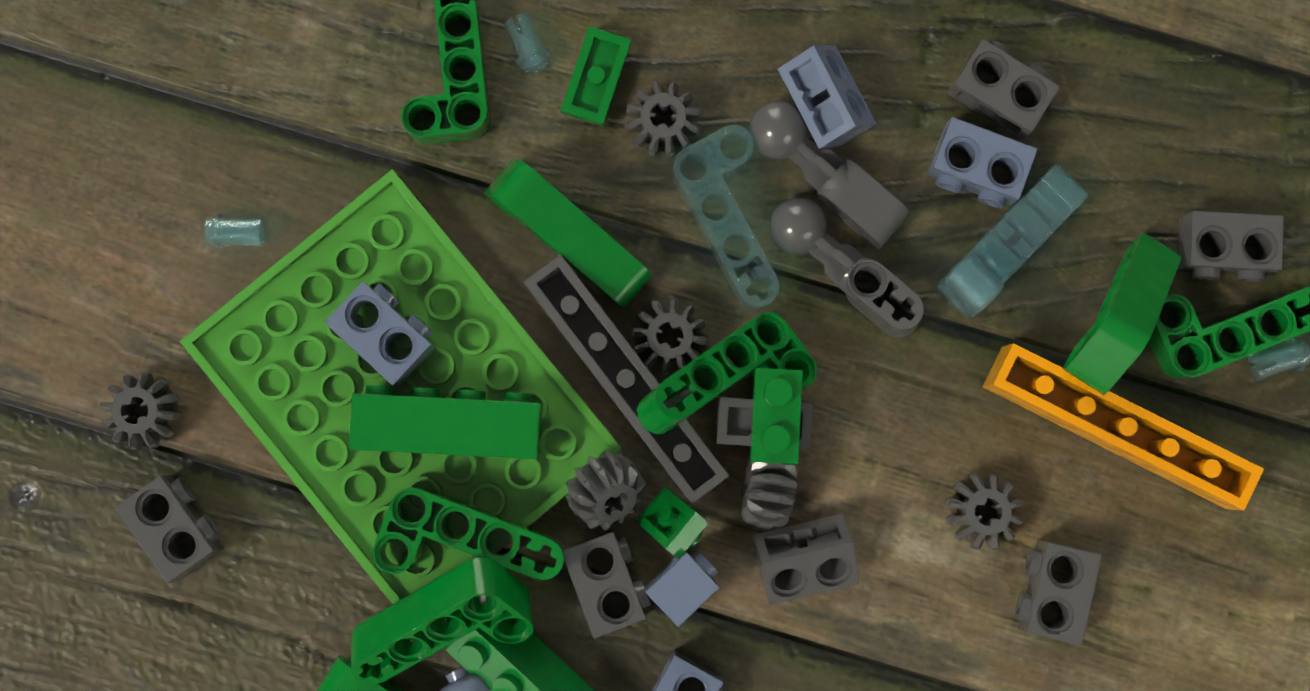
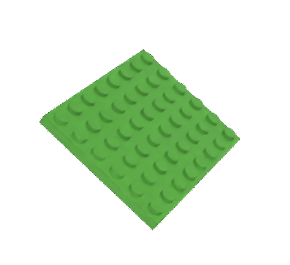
M393 169L179 341L392 604H395L464 562L478 558L427 538L420 558L409 570L398 574H388L380 570L373 559V547L390 502L396 493L411 487L425 488L519 525L529 527L568 494L566 482L576 477L574 467L585 466L588 462V456L598 459L605 450L611 454H617L622 450L618 442ZM362 281L373 289L379 283L383 285L400 301L394 309L406 320L414 314L433 332L428 340L436 347L435 350L400 387L392 386L325 323L330 315ZM374 304L362 306L357 313V322L361 328L373 326L378 319V309ZM399 335L392 340L390 353L395 360H402L411 353L413 345L408 335ZM366 385L394 387L393 395L411 396L412 388L440 389L439 398L458 399V390L485 391L486 400L504 401V393L506 392L532 394V403L542 404L539 459L349 450L352 393L365 394ZM410 495L405 499L402 507L404 515L411 521H419L425 514L423 500L417 495ZM456 511L449 514L445 523L448 533L457 538L465 536L469 530L467 517L461 512ZM496 528L490 533L488 542L492 551L497 553L513 539L507 530ZM399 539L389 541L386 546L387 558L394 564H403L408 557V548L405 543Z

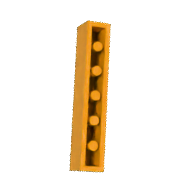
M1014 343L1001 348L982 386L1224 509L1244 511L1264 471V468L1110 391L1102 395L1063 370L1062 367Z

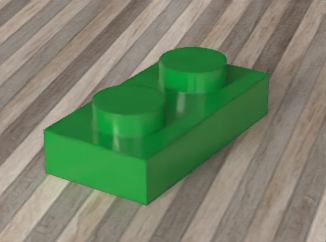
M591 26L588 27L560 109L561 114L604 128L632 44L631 39Z
M754 369L750 462L798 465L803 370Z
M665 486L636 520L640 526L677 559H680L685 551L692 549L699 542L703 529L708 525L704 518Z

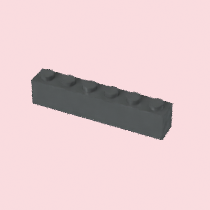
M561 254L524 281L528 290L691 504L729 476L687 420H684L664 434H654L647 431L641 425L637 414L639 402L657 387L659 383ZM671 399L664 403L668 409L676 406Z

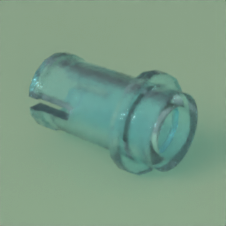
M522 13L516 15L519 24H515L513 18L508 19L504 26L519 58L516 60L518 68H523L525 74H534L547 68L550 65L548 58L551 54L549 48L543 47L533 24L531 14Z
M216 213L214 218H206L205 220L206 245H214L215 249H222L223 245H256L261 247L264 242L263 218H223L221 213Z
M1292 338L1285 341V344L1248 356V363H1255V366L1250 367L1252 375L1257 381H1260L1266 377L1295 369L1297 372L1304 371L1305 366L1310 364V348L1303 338L1297 340Z

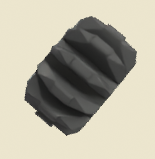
M659 81L653 82V96L651 97L646 91L638 89L636 91V98L641 105L633 103L628 104L626 107V113L636 118L625 123L626 131L631 133L640 132L634 138L633 145L639 148L648 141L651 142L648 156L653 158L657 155L659 146H665L667 158L674 157V143L687 151L691 143L685 134L698 136L700 132V127L690 121L698 119L701 116V110L697 107L686 108L692 102L693 94L688 91L677 98L678 84L675 82L669 85L668 93H662ZM658 112L660 115L666 116L670 113L672 115L671 127L668 128L665 124H660L656 127L655 114Z
M676 298L670 300L669 313H664L662 305L658 300L652 302V308L656 315L655 319L643 311H640L638 314V319L649 328H633L631 331L633 337L647 339V342L638 344L633 348L635 353L641 355L649 350L652 352L644 363L647 369H651L658 358L663 360L661 374L664 376L669 375L670 361L675 360L677 368L680 370L687 365L683 359L684 355L688 356L692 361L700 356L699 352L690 347L691 345L707 346L708 344L707 337L693 335V332L701 330L706 326L705 320L698 319L690 324L687 320L693 315L695 307L689 305L683 314L679 315L676 313L679 305ZM669 325L672 331L680 330L683 338L677 339L678 347L671 349L668 343L659 344L656 336H662L663 332L660 329L664 326Z
M142 372L137 381L133 375L126 374L122 377L123 388L117 385H110L107 388L114 401L101 402L99 406L104 411H111L112 416L102 421L101 425L103 428H116L112 438L115 443H123L128 439L129 448L132 450H140L144 442L149 448H156L160 445L159 434L164 437H172L174 435L173 429L167 422L168 420H180L182 416L179 412L170 411L169 406L176 404L180 398L178 394L165 395L169 388L167 380L160 379L154 383L151 373ZM135 406L148 407L147 417L134 416Z
M605 450L598 459L588 456L587 464L583 467H574L576 477L566 482L568 488L566 499L569 502V507L582 523L587 524L590 529L600 526L606 531L615 521L623 524L624 517L628 513H637L635 504L645 498L642 489L646 483L641 472L621 452L611 454Z
M749 457L741 493L742 501L740 508L744 522L755 524V527L768 529L772 527L781 528L789 522L797 487L796 478L798 470L795 464L750 462Z
M989 473L985 478L984 484L979 474H970V489L961 482H957L953 486L955 491L961 496V499L947 498L945 501L946 506L957 508V514L949 515L945 518L946 524L957 525L961 523L962 525L956 531L954 537L958 541H963L971 535L970 547L972 549L980 550L984 540H986L990 549H999L1000 541L998 534L1002 538L1012 541L1015 535L1008 527V524H1023V517L1012 515V509L1021 507L1023 500L1021 498L1007 499L1013 491L1014 485L1011 482H1005L998 487L999 480L997 474ZM988 500L990 503L986 506L993 508V515L991 518H983L980 523L978 520L982 516L975 515V508L977 505H985Z

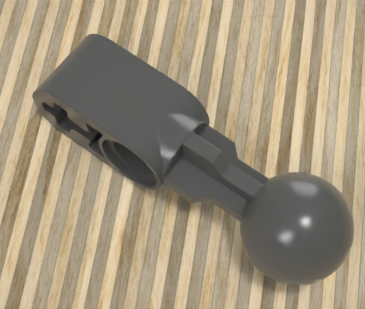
M773 101L761 106L754 113L750 121L749 135L755 149L771 159L789 157L803 169L804 180L817 190L816 195L819 200L872 246L881 249L910 216V212L905 205L859 165L849 159L842 160L831 149L821 150L806 137L807 125L800 111L794 105L783 101Z
M796 197L785 200L776 207L772 213L769 228L774 243L781 250L794 255L810 253L823 264L824 275L845 293L848 301L887 335L894 338H905L914 333L924 313L923 302L914 291L881 263L866 258L851 244L840 245L827 234L825 214L815 202L806 198ZM863 275L871 276L877 281L879 289L870 294L862 293L856 288L854 280ZM889 291L891 294L888 302L884 300L882 307L879 308L877 305L882 301L885 292ZM906 307L910 311L907 318L903 317L899 321L894 320L892 317L894 310L899 311Z

